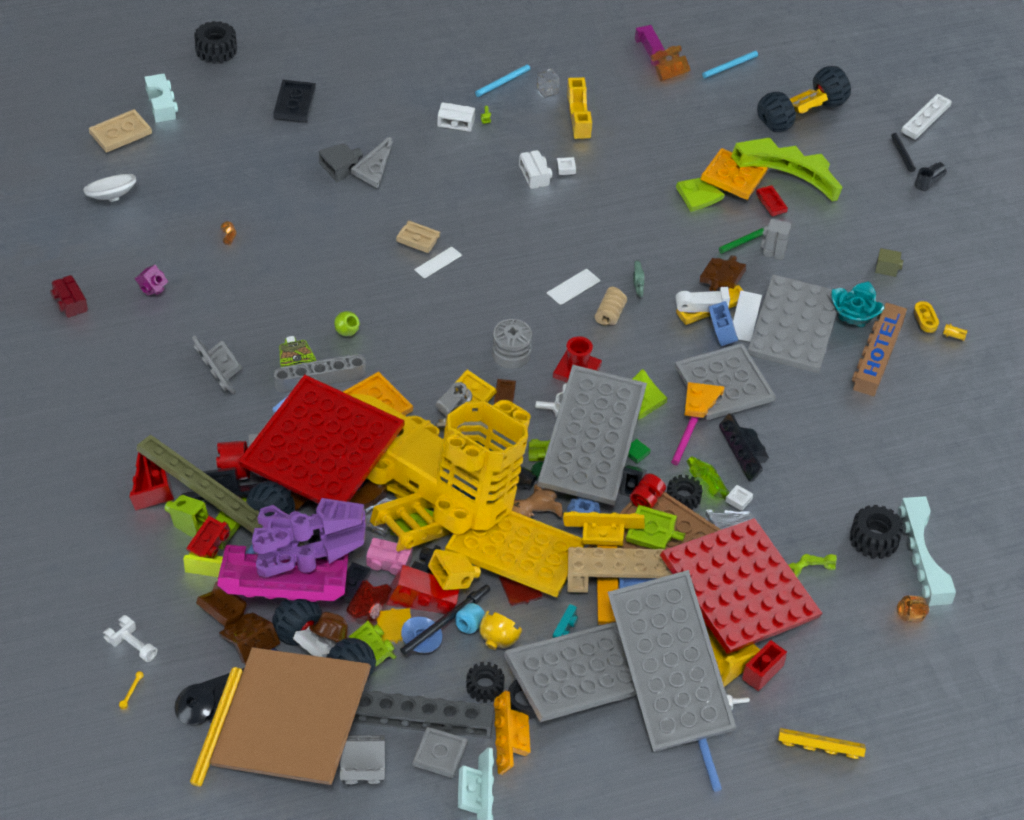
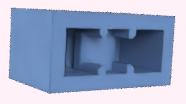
M724 301L709 306L720 345L724 346L739 341L727 302Z

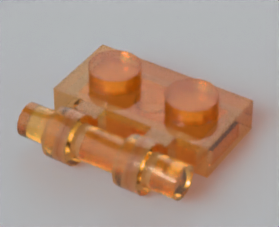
M680 45L668 47L664 51L659 50L651 55L652 61L658 60L660 62L655 68L661 82L691 71L686 56L680 57L678 54L682 51ZM671 56L672 60L667 61L666 57Z

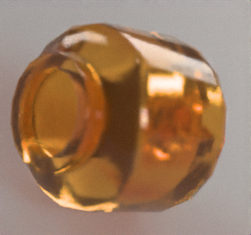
M907 595L898 602L897 613L905 622H922L929 613V606L923 597Z

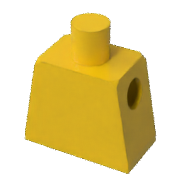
M435 549L428 564L429 569L443 590L469 588L473 579L478 578L481 573L480 567L472 566L464 554Z

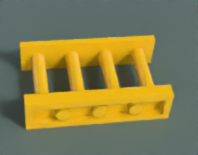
M417 493L374 506L370 519L373 526L386 523L399 537L396 546L398 552L452 534V532L436 523L433 517L425 510V508L434 509L435 505ZM418 513L428 525L421 527L410 515ZM402 518L412 530L404 532L394 520Z

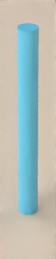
M753 51L702 73V76L706 79L758 57V52Z
M527 64L475 91L476 96L480 97L530 71V66Z

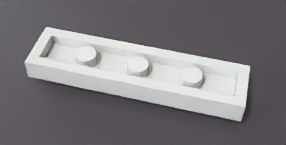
M937 94L902 127L901 132L916 140L951 106L952 101Z

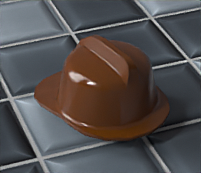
M323 612L317 624L310 625L309 629L319 636L338 643L347 638L348 625L342 616Z

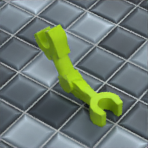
M804 554L796 564L793 562L788 565L798 578L801 569L808 565H824L828 570H835L837 555L829 554L823 558Z

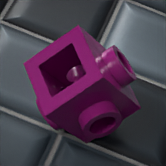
M155 264L145 268L134 278L139 284L140 289L147 296L154 293L155 295L160 294L165 289L163 286L168 283L164 273Z

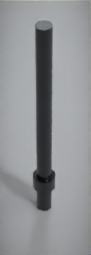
M485 584L479 590L471 592L467 595V599L400 648L403 655L408 654L453 620L457 612L465 605L480 602L481 598L490 592V587Z

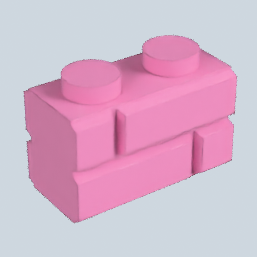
M373 538L366 556L367 566L376 571L381 569L396 575L402 565L410 566L413 547L398 552L396 550L397 543Z

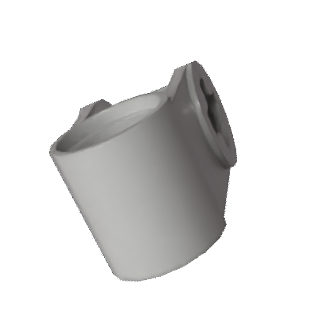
M456 382L437 400L435 407L447 417L449 413L465 402H470L472 400V392L467 389L464 383Z

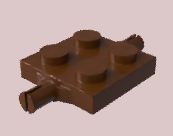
M731 255L728 260L712 258L700 275V282L710 284V292L717 291L719 287L734 289L746 271V264L737 262L735 255Z

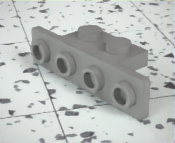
M194 335L192 337L195 342L193 346L199 354L202 353L204 355L202 360L207 366L212 367L210 371L214 377L221 380L218 383L224 391L229 390L234 394L236 391L228 380L242 369L234 354L223 340L208 351L205 345Z

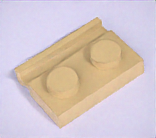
M408 220L406 226L404 225L396 236V242L429 253L437 239L440 238V232Z

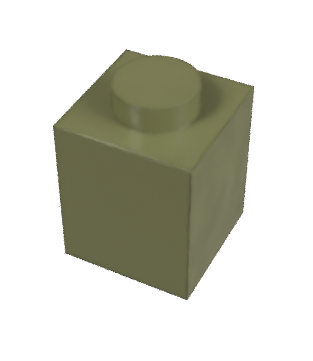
M880 248L875 273L896 277L898 270H902L904 260L900 259L902 252Z

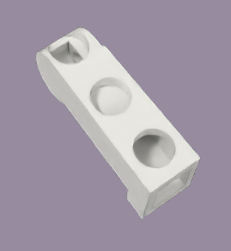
M721 287L720 291L690 293L688 291H681L675 296L677 309L681 312H710L709 306L726 301L729 308L730 302L728 287Z

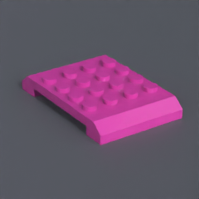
M226 545L218 575V586L227 594L244 595L249 598L265 596L268 599L280 597L288 600L307 599L311 602L319 600L334 601L345 594L349 553L330 564L327 559L315 558L316 568L308 573L300 572L297 562H295V567L289 571L270 577H263L257 574L256 561L258 554H246V546ZM286 559V560H282L281 562H282V563H287V562H289L290 560H287V559Z

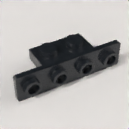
M728 413L719 424V427L747 479L753 482L763 471L760 462L765 463L769 456L765 451V447L760 442L757 432L751 428L740 427L734 415Z
M236 467L203 471L236 496L243 495V497H247L251 489L257 485L240 486ZM186 492L181 494L200 501L204 500L205 502H208L203 497L198 495L196 492Z

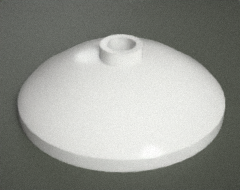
M133 174L109 176L88 184L84 187L83 191L85 195L94 199L109 200V202L117 201L120 196L126 194L134 186L136 177Z

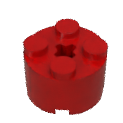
M231 441L217 443L218 454H220V457H216L217 468L236 467L239 480L249 479L250 470L240 466L238 462L248 449L247 442Z

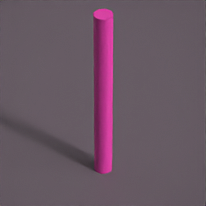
M691 416L671 461L673 465L679 464L699 417Z

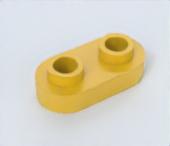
M925 301L917 302L913 312L920 328L928 333L935 332L938 329L939 319L932 305Z

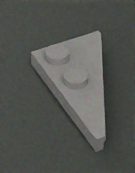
M388 137L353 166L351 174L378 188L393 144L392 138Z

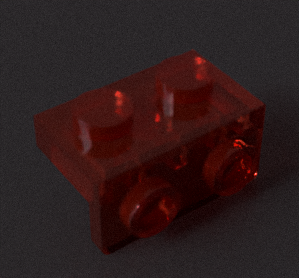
M367 580L362 581L346 612L358 624L376 620L380 615L381 608L388 601L392 588L388 584L373 587Z

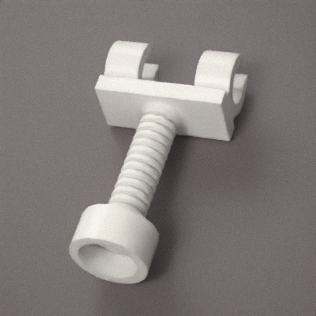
M126 615L118 619L121 622L119 625L122 629L117 633L111 628H107L103 632L105 634L104 639L114 647L123 640H126L140 651L139 656L145 662L152 661L158 650L152 644L145 645L132 635L136 630L135 622Z

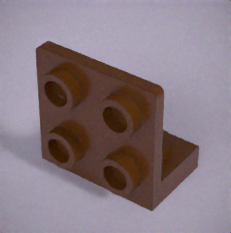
M254 612L243 615L239 621L225 626L224 630L219 632L221 638L235 645L239 657L245 665L252 647L271 650L280 644L272 622Z

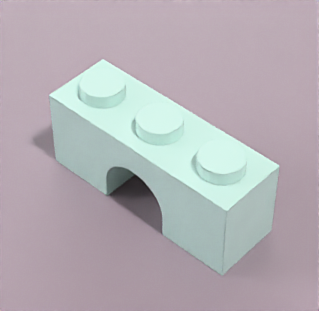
M165 74L144 77L146 92L149 101L151 100L155 122L175 120V112H178L177 103L173 102L175 99L173 91H170V80H166Z

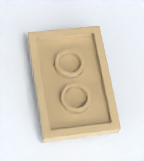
M133 109L90 127L89 133L107 153L152 134V129L138 112Z

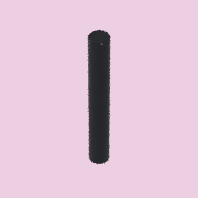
M893 133L891 138L909 171H915L916 167L898 134Z

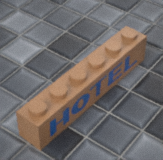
M887 302L883 312L877 316L879 321L875 320L872 328L874 334L870 333L867 341L869 346L865 345L862 353L864 359L860 358L857 366L859 371H855L852 382H855L853 390L874 397L907 312V308Z

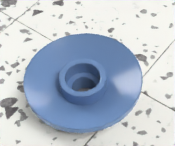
M426 617L408 619L403 624L401 630L403 642L407 644L435 622ZM441 629L414 648L413 651L429 653L436 650L442 642Z

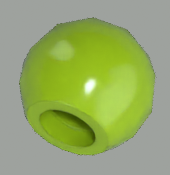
M343 311L335 318V330L344 337L353 336L359 330V318L351 311Z

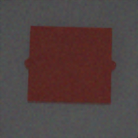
M504 576L499 577L511 607L521 604L528 605L529 602L543 599L541 591Z

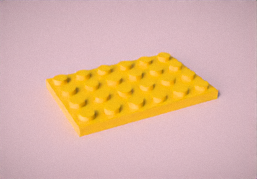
M512 511L489 530H473L470 528L463 534H453L445 547V551L464 554L473 565L558 597L568 579V549L570 547L585 548L586 544H583L581 537Z

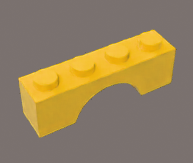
M585 77L568 78L567 98L574 139L591 138L592 118L591 112L587 110Z

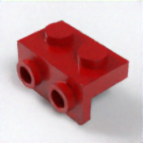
M208 516L186 550L197 557L213 559L218 553V547L221 542H225L230 535L228 523L225 521L222 523Z

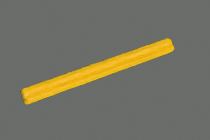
M233 667L229 674L190 779L193 786L201 787L205 779L211 757L243 673L240 668Z

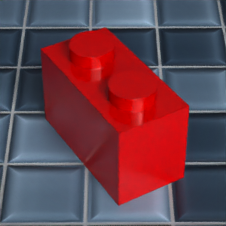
M770 640L745 665L742 680L757 691H760L784 666L787 651Z

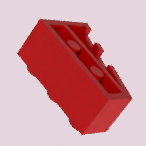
M138 452L135 465L136 473L132 480L133 488L129 495L135 511L174 500L169 473Z
M402 565L390 584L386 606L447 614L457 604L459 589L443 590L434 575Z

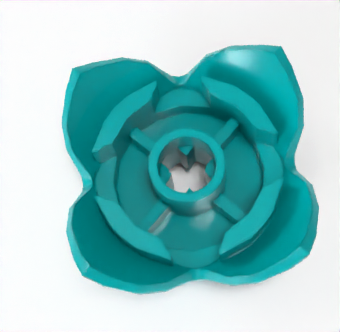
M869 281L855 285L850 292H847L844 288L832 289V302L838 311L839 320L856 325L857 327H864L866 323L882 313L885 308L883 303L876 302V291Z

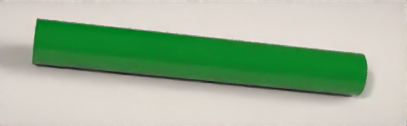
M758 229L719 247V252L723 254L762 236L764 229Z

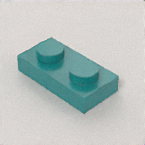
M569 604L552 638L570 634V628H574L578 621L576 606Z

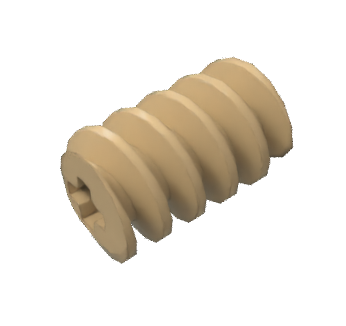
M612 286L607 289L597 309L595 320L601 325H615L627 303L626 295L617 287Z

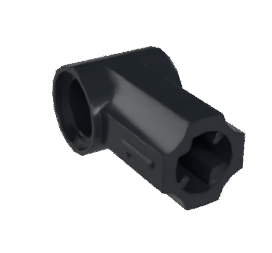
M939 162L928 168H920L916 177L915 187L920 190H928L931 183L946 175L945 165Z

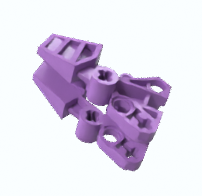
M322 498L316 509L317 514H312V516L301 514L298 511L291 512L288 515L274 505L261 508L258 515V524H261L263 528H255L252 537L253 550L258 553L256 561L257 574L263 577L280 574L293 569L295 562H297L300 572L308 573L316 568L315 558L325 556L330 564L364 544L366 528L364 504ZM267 512H273V513H275V514L272 515V516H265V515H264V514L267 513ZM320 529L319 542L298 547L299 541L309 540L313 535V530ZM286 559H287V560H290V561L287 562V563H282V562H281L282 560H286Z

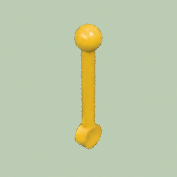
M138 671L136 673V678L125 699L119 702L120 709H127L129 698L139 680L144 677L143 672Z

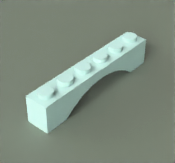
M926 496L903 498L901 506L898 507V515L903 520V531L908 536V548L912 550V561L914 566H917V578L923 586V598H926L928 606L952 604L956 594L952 578L935 563L924 541V528L928 523L931 513Z

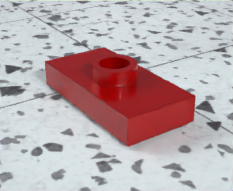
M772 185L756 189V195L771 216L788 211V207Z

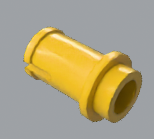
M950 323L945 325L943 335H946L947 338L950 336L964 341L968 330L954 327Z

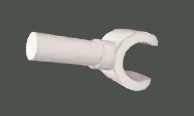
M727 695L731 710L733 709V704L750 702L749 697L733 698L731 695Z

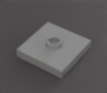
M427 727L413 759L412 766L454 779L468 744V739Z

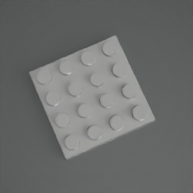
M743 343L675 362V369L686 387L688 382L724 386L723 395L717 398L714 406L705 415L706 421L728 415V413H735L775 401V394Z

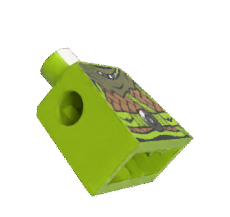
M289 336L285 339V343L279 345L281 367L317 361L305 340L296 341L294 336Z

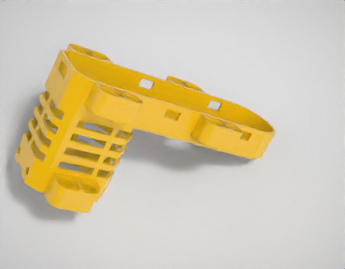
M351 395L403 419L405 422L398 437L393 440L367 476V479L379 485L394 479L411 491L419 494L422 498L435 505L433 520L454 534H463L470 528L473 530H489L512 512L517 490L516 484L519 481L518 474L521 472L520 465L523 463L522 455L525 454L528 440V427L531 415L526 410L508 400H500L493 406L486 401L465 402L447 415L444 438L442 439L439 437V429L431 424L429 420L419 416L406 417L379 399L369 395ZM478 408V411H472V409ZM464 422H482L488 426V429L481 425H462L459 428L457 427ZM493 429L499 432L500 434L504 435L505 437L509 438L510 440L514 441L516 444L513 445L508 441L504 440L503 438L499 437L498 435L494 434ZM479 431L486 435V439L480 435H464L461 432ZM491 439L506 447V449L503 450L491 443ZM454 475L459 476L460 478L475 486L477 488V491L472 489L468 485L464 484L460 480L456 479ZM441 477H443V478H445L446 480H448V482L446 483V482L442 481V480H441ZM409 479L419 485L418 489L409 483ZM452 485H456L457 487L461 488L465 492L475 497V501L470 497L466 496L465 494H463L462 492L458 491L454 487H452ZM487 501H495L492 504H487Z

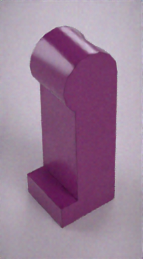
M652 25L637 27L635 41L637 43L642 42L651 58L650 62L652 65L662 66L665 62L666 51Z

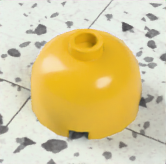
M486 611L479 626L481 637L486 641L485 645L493 650L497 648L506 649L514 645L522 633L521 627L519 626L517 630L514 627L515 622L496 612L493 615H489L490 611Z

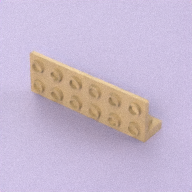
M570 547L568 549V592L588 593V577L661 578L672 575V573L660 557L664 549Z

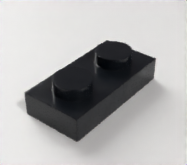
M352 562L347 570L345 594L339 597V599L353 604L369 578L371 569Z

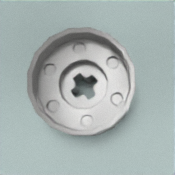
M506 319L497 323L493 331L492 357L499 366L507 369H516L528 363L531 357L532 330L530 326L519 319Z

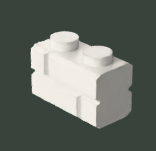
M442 102L438 112L437 126L471 132L475 121V108Z
M538 150L531 151L530 153H521L519 156V166L529 187L534 189L550 184L552 171L551 168L546 166L545 156H541Z

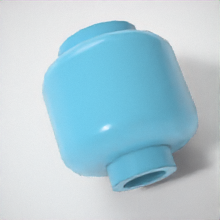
M469 603L465 605L455 616L458 629L467 634L475 633L479 630L480 622L485 612L477 604Z

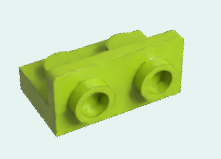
M367 621L349 636V638L360 639L371 647L376 658V666L389 656L392 659L397 657L393 652L395 647L388 639L384 640L382 635L385 633L378 624L374 626Z

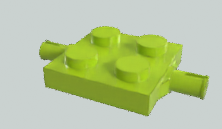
M638 505L636 513L644 515L645 528L629 529L626 536L627 542L651 549L666 550L667 544L672 538L684 541L686 533L674 531L677 521L676 515Z

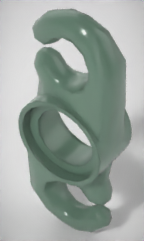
M636 260L634 262L633 283L637 296L641 298L644 293V271L640 261Z

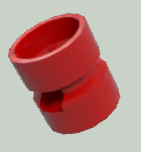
M650 473L645 474L639 482V486H636L630 494V500L637 508L638 505L652 509L657 499L666 490V485L658 476Z

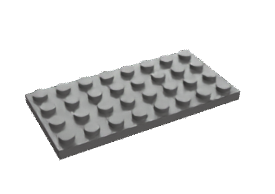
M572 365L537 486L615 506L623 469L626 465L647 383Z
M689 570L609 591L608 596L653 752L736 730V724Z

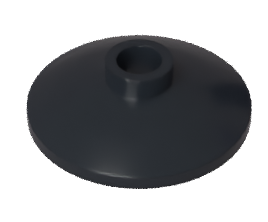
M193 684L186 687L180 692L175 701L174 710L177 718L186 725L202 723L211 715L214 709L215 696L212 690L203 684Z

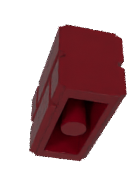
M72 275L52 281L50 293L53 300L58 301L57 305L60 312H64L68 318L76 316L77 313L87 312V300Z

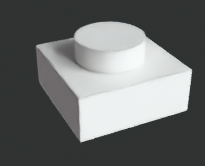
M574 157L557 158L559 175L576 174Z
M736 485L726 496L725 502L743 511L753 499V494Z

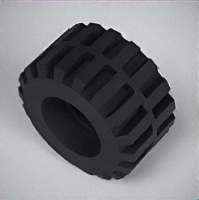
M222 21L206 22L204 25L201 24L196 29V32H194L195 51L201 60H205L208 63H223V61L233 58L237 52L236 31L228 23H222Z
M868 505L865 506V509L861 508L855 514L850 531L852 546L856 547V551L862 552L864 556L867 557L869 555L873 559L876 557L883 559L884 556H891L892 553L896 552L904 527L902 526V520L899 519L900 516L894 514L892 509H886V506L878 507V505H873L871 507ZM871 530H877L883 534L875 533Z

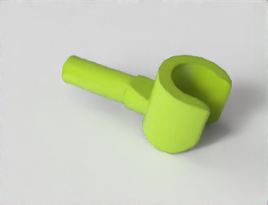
M485 106V113L481 114L482 124L491 122V112H489V107Z

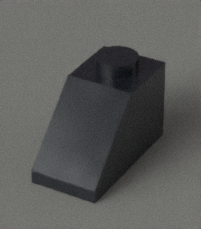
M631 465L625 466L620 494L630 497L635 487L639 486V482L647 474V470Z

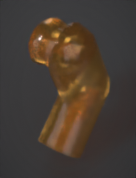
M225 221L221 224V229H224L223 232L227 233L223 243L231 245L237 235V231L233 223Z

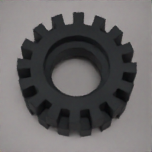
M679 475L678 479L676 476L672 480L670 479L666 493L682 504L687 505L691 510H693V507L696 509L698 504L700 505L703 492L702 484L699 485L700 481H695L693 476L689 479V475H685V478ZM684 490L690 492L692 495L682 496L677 492Z
M480 662V666L476 663L473 668H470L466 677V688L472 699L476 697L477 702H480V699H483V703H487V699L490 700V703L494 702V697H498L503 693L505 676L504 673L502 674V669H498L496 664L492 667L491 662H487V665H484V662ZM482 678H488L493 681V685L484 687L479 685L477 681Z

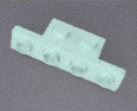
M490 747L479 755L478 770L467 766H462L459 769L458 808L477 813V820H493L492 804L494 796L492 795L494 776H492L494 757L493 748Z

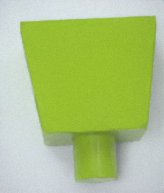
M185 495L179 496L174 502L168 501L165 505V511L170 513L173 525L192 538L208 517L205 502Z

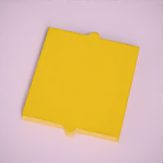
M391 608V610L376 611L377 624L385 633L382 635L384 640L388 639L396 644L403 641L401 630L403 624L411 618L410 608Z

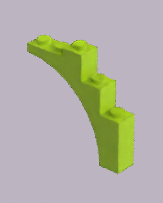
M771 138L739 142L734 146L731 157L739 167H767L788 172L817 187L831 201L838 200L843 187L828 170L830 163L822 154L804 156L796 145L778 148Z

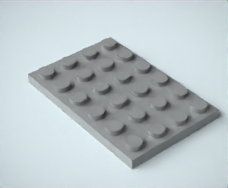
M773 274L748 347L750 356L819 373L838 312L832 302V289Z
M615 622L509 649L504 653V658L540 722L637 695Z

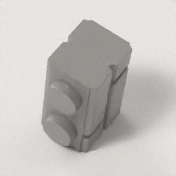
M772 218L769 225H765L763 235H766V238L763 237L761 248H764V256L774 257L779 260L784 259L791 223L780 222V220Z

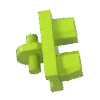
M531 439L528 442L529 461H544L550 440L540 441L539 439Z

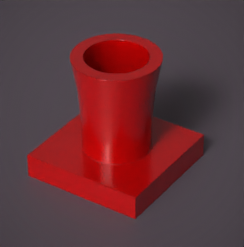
M581 336L569 339L566 344L567 350L555 368L553 378L567 383L572 365L599 371L602 360L590 356L593 349L592 342Z

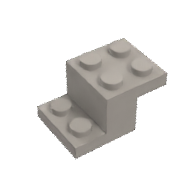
M348 735L340 758V780H345V784H357L358 780H367L369 784H378L380 780H385V735Z

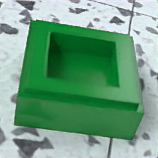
M635 439L631 442L628 457L638 464L650 454L651 449L638 439Z

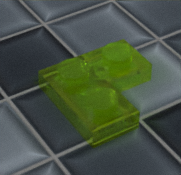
M691 456L686 461L690 467L689 472L695 478L699 477L707 482L709 485L708 489L713 496L726 499L729 491L714 466Z

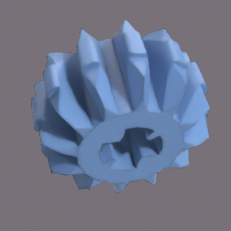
M578 496L576 499H571L567 507V512L601 513L598 502Z

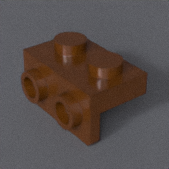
M218 581L215 582L211 592L198 596L196 601L197 605L224 626L239 621L247 606V603L238 595L227 594L218 586Z

